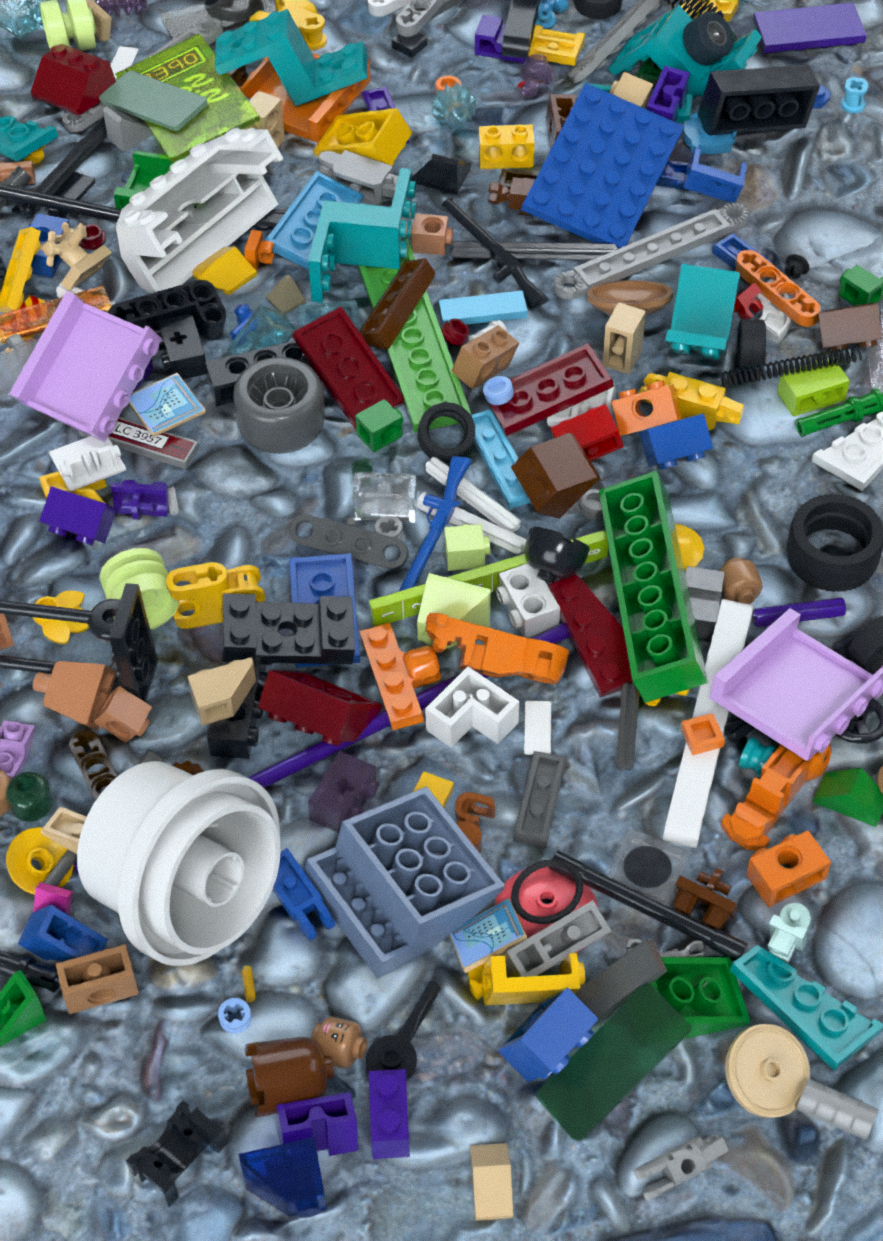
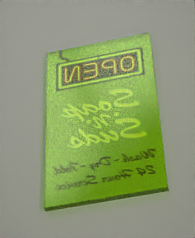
M200 33L115 73L116 78L120 79L125 73L134 71L207 99L208 105L178 131H173L144 120L171 163L189 155L190 150L198 144H205L225 135L234 128L243 129L261 120L228 72L222 75L218 74L214 67L215 54Z

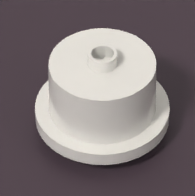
M151 761L138 764L115 778L99 795L88 813L80 834L77 850V867L81 883L91 897L119 914L122 928L128 940L142 953L170 966H184L200 962L238 939L258 917L271 894L276 881L281 854L280 824L276 806L269 793L260 784L231 770L213 769L192 775L165 762Z

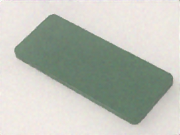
M134 71L125 73L99 96L101 103L173 131L180 130L208 105L207 99L203 96Z

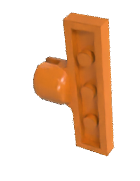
M390 622L359 631L392 731L424 722L414 690L437 683L441 679L440 664L433 647L425 645L402 652L399 649Z

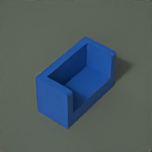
M695 147L687 164L683 188L735 203L744 186L747 163H741L736 175L699 164L701 149Z

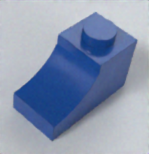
M49 905L30 915L18 945L45 961L57 960L64 962L103 951L108 939L56 907Z

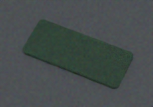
M646 983L571 1057L569 1063L558 1074H554L537 1091L536 1097L572 1139L582 1141L690 1033L691 1025L653 985Z

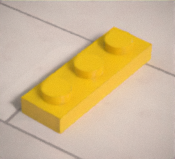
M33 227L19 230L3 287L0 291V311L3 313L17 311L23 303V288L25 282L29 280L32 274L31 262L33 256L37 254L40 248L39 236L41 231Z

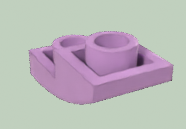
M3 721L0 726V770L8 775L12 786L15 787L27 760L36 729L35 725Z

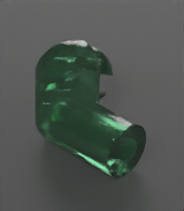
M362 458L360 461L356 459L351 465L352 479L356 486H363L371 479L373 466H370L368 458Z

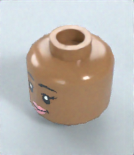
M327 1017L322 1023L318 1022L312 1032L311 1039L320 1046L324 1057H331L333 1066L350 1068L357 1059L361 1060L364 1057L367 1039L363 1037L362 1028L357 1022L338 1017Z

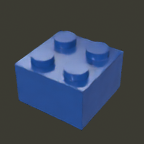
M567 987L544 999L497 1051L527 1082L539 1077L544 1080L552 1072L555 1075L558 1074L571 1060L567 1054L575 1046L578 1048L582 1047L592 1037L594 1032L590 1028L598 1021V1018Z

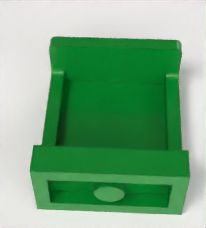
M135 150L133 153L134 168L124 188L116 187L113 194L116 209L122 210V208L130 203L129 199L134 194L141 191L144 192L150 187L149 183L154 178L165 175L170 171V166L174 162L185 158Z

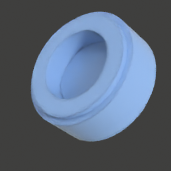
M497 376L489 379L484 384L483 393L488 403L501 405L513 397L514 389L509 378Z

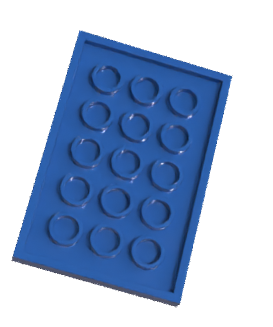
M585 83L524 200L521 210L594 243L616 244L617 249L627 246L684 126Z

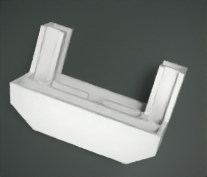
M234 128L212 141L194 146L190 150L189 156L174 162L170 166L169 172L154 178L149 183V188L144 192L141 191L134 194L129 199L130 203L121 210L116 224L121 258L141 288L151 294L182 285L193 276L192 270L221 248L228 247L279 205L263 177L268 172L265 168L266 165L270 162H280L283 159L267 129ZM194 203H199L197 208L194 209Z

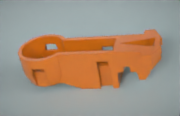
M429 613L427 615L425 631L433 641L432 647L434 651L442 653L446 645L451 646L454 641H457L456 648L462 649L460 669L464 670L470 667L479 674L494 678L517 675L547 684H558L565 672L569 650L560 645L525 638L454 619L441 613ZM475 641H483V645L476 644Z
M831 742L824 752H817L808 761L778 743L777 750L762 767L760 780L756 777L752 780L749 794L746 796L744 803L739 802L733 815L726 814L721 820L720 827L728 838L747 850L758 851L762 848H767L770 844V838L766 834L805 781L818 778L826 771L832 752Z

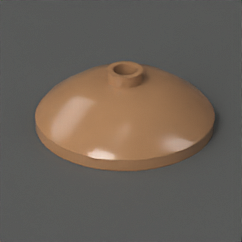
M613 281L593 286L587 290V301L593 307L609 316L612 315L618 302L645 310V316H648L665 307L673 299L672 288L651 281Z

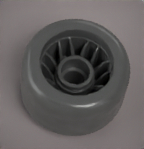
M287 357L263 359L246 368L236 381L233 392L236 422L240 434L251 446L268 453H291L308 446L320 434L325 421L323 386L316 372L304 362Z

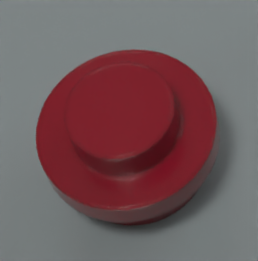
M95 224L85 225L87 236L81 240L79 245L88 250H95L103 246L106 241L104 231Z
M453 318L442 325L443 337L449 344L462 346L467 342L469 328L464 322Z

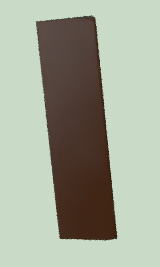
M426 258L404 261L359 331L367 344L381 349H389L435 277V271Z

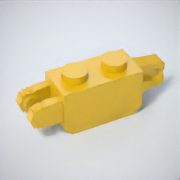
M669 372L667 377L648 373L643 380L645 386H642L638 393L648 391L647 385L663 380L665 386L674 384L683 419L704 413L708 431L715 428L717 421L739 425L743 416L744 404L726 397V388ZM643 399V400H642V401L647 402L648 404H651V405H652V403H651L650 400H648V399Z

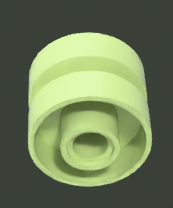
M57 0L39 3L49 49L58 44L70 47L69 39L72 38L77 49L80 51L96 49L95 22L91 8H88L86 0H66L65 13H62Z

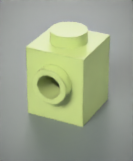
M482 524L444 527L448 571L475 569L485 566V555H490L491 552L489 536L483 537Z

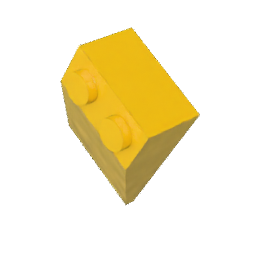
M397 108L337 115L313 150L315 156H319V153L328 150L342 154L346 150L393 166L395 159L406 146L412 131Z

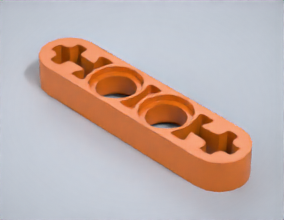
M744 250L737 255L736 272H740V276L750 285L755 282L761 289L760 293L800 326L811 327L818 322V313L821 310L819 303L762 255L753 250ZM770 277L775 281L772 283L763 282L761 278ZM789 293L792 294L794 298L784 299L780 296V294Z

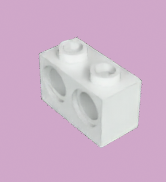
M528 563L499 573V584L495 589L499 603L502 606L506 605L509 611L508 615L513 628H519L522 636L525 638L543 633L559 625L560 619L558 603L545 581L536 577L538 572L531 568Z

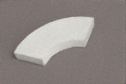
M771 278V279H770L768 282H766V283H772V282H774L775 280ZM759 293L754 299L759 300L763 306L760 319L765 320L766 336L778 344L787 334L791 318ZM787 293L780 294L782 298L790 299Z

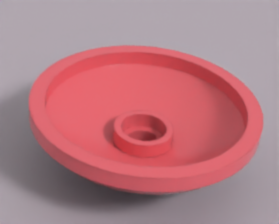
M549 867L538 869L531 873L521 884L518 895L519 903L527 913L533 916L547 917L555 915L564 910L573 900L576 892V883L550 870ZM524 870L514 874L504 883V890L496 897L494 906L508 898L511 900L515 880ZM583 884V895L579 904L572 912L592 900L598 907L595 895L590 887ZM550 899L552 903L544 904L541 900ZM518 915L528 938L553 924L531 923Z

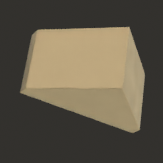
M507 1143L470 1146L475 1221L513 1218L511 1163Z

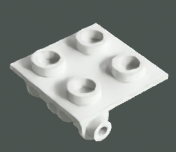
M90 436L49 452L70 492L126 471V467L119 457L121 453L118 446H113L109 438L103 442Z

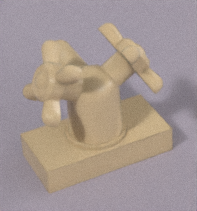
M64 222L62 224V229L64 230L62 235H55L54 231H50L48 233V241L45 244H41L39 249L44 251L47 256V266L52 267L54 265V256L59 255L71 268L61 282L70 291L98 272L112 252L103 245L93 253L88 254L79 246L81 240L87 236L86 226L79 223L74 230L69 227L67 222Z

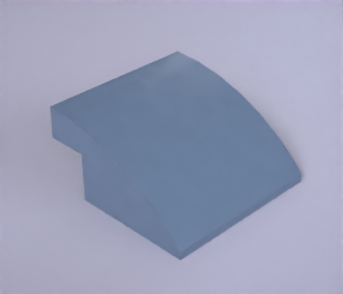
M427 786L342 821L336 847L306 859L304 872L322 896L323 903L333 919L377 979L400 968L439 944L449 934L478 914L505 887Z

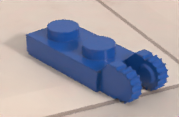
M286 848L281 851L279 869L272 891L292 920L297 922L305 937L311 941L317 935L313 924L309 922L306 914L315 910L322 925L327 930L335 927V922L324 905L322 896L289 849Z

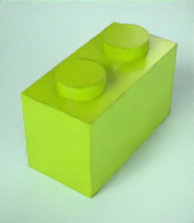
M835 361L833 367L829 365L828 368H825L823 364L822 370L819 369L818 363L816 371L812 367V370L809 372L806 367L805 373L802 372L800 366L799 374L795 370L794 375H792L790 369L788 376L783 372V377L779 378L777 394L791 415L795 417L845 401L850 380L842 368L836 366Z

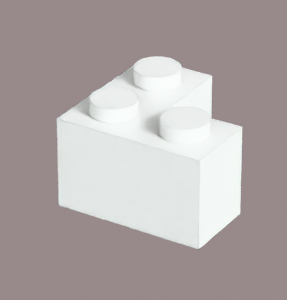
M467 667L425 708L426 731L450 748L471 727L496 744H499L519 723V701L470 667Z

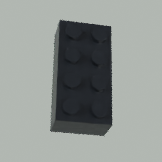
M809 65L710 71L698 116L708 135L733 134L736 131L737 133L806 128L820 84Z

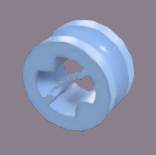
M230 998L221 1004L218 1010V1018L221 1027L226 1032L240 1033L249 1027L251 1011L248 1004L239 998ZM238 1009L241 1010L243 1018L241 1021L234 1019L231 1023L228 1022L229 1017L227 1013L229 1011L235 1013Z

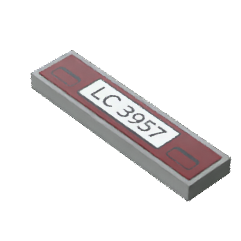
M121 417L117 419L113 432L108 436L112 445H117L119 449L182 469L188 468L199 450L198 441L169 432L153 437L144 424ZM79 431L80 436L85 438L90 437V435H87Z

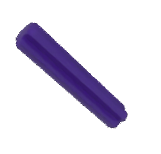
M840 597L756 608L752 612V620L755 627L770 626L789 608L801 614L799 622L839 617L845 615L846 604L844 599Z

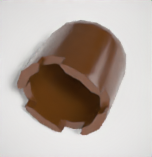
M296 1037L245 1044V1056H251L253 1069L246 1070V1078L251 1105H257L255 1110L256 1118L277 1114L276 1105L325 1096L327 1079H333L334 1077L333 1064L330 1056H323L322 1049L316 1041L308 1037Z

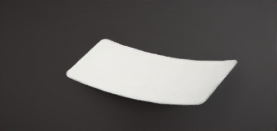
M550 701L525 702L524 754L533 755L534 751L551 754Z

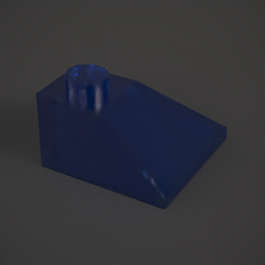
M314 1137L238 1154L246 1190L289 1217L309 1218L317 1215L320 1210L327 1209Z

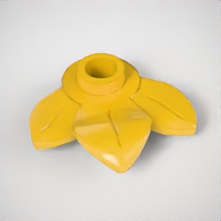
M64 591L55 598L50 596L42 597L35 604L84 610L80 606L84 601L85 594L79 591ZM33 617L35 623L42 626L44 636L58 644H67L70 639V633H81L89 629L87 623Z

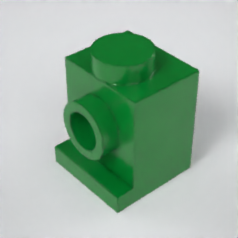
M859 265L846 269L841 275L838 296L851 305L856 306L880 302L883 299V276L879 279Z

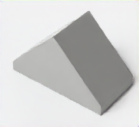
M105 106L103 109L108 140L123 152L133 148L156 132V129L139 117Z

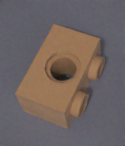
M126 944L55 964L62 995L69 1014L139 995Z

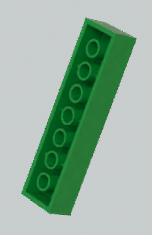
M656 470L600 489L599 496L632 680L646 703L708 683L669 494L658 471Z

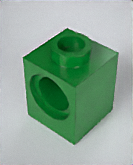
M385 399L355 415L356 434L373 453L403 437V416L398 408H393Z

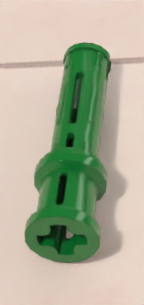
M878 388L870 390L869 394L858 398L855 396L849 397L845 404L796 419L795 426L800 437H805L808 434L849 420L857 423L862 421L865 416L874 413L879 414L883 411V394Z

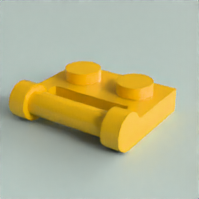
M535 25L529 58L575 66L580 52L584 48L586 33L578 32L577 34L548 30L544 29V26Z

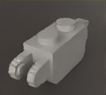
M328 150L319 153V163L323 164L320 166V173L363 194V202L377 205L381 204L386 197H394L398 176L393 174L392 165L346 150L342 154Z

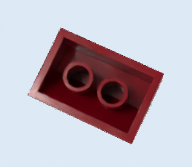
M58 44L41 57L30 92L34 98L80 116L101 102L99 96L111 87L116 80L109 61L67 45Z
M269 670L257 708L269 712L268 717L270 719L286 723L288 720L296 724V730L307 734L319 733L323 735L322 740L324 742L340 746L342 742H355L380 712L383 704L303 671Z

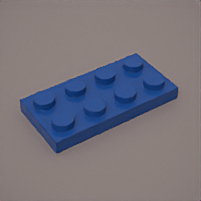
M352 553L289 558L292 603L319 604L320 596L352 597L355 638L353 663H360ZM296 663V668H299V667H311V666H324V665H337V664H302V663Z

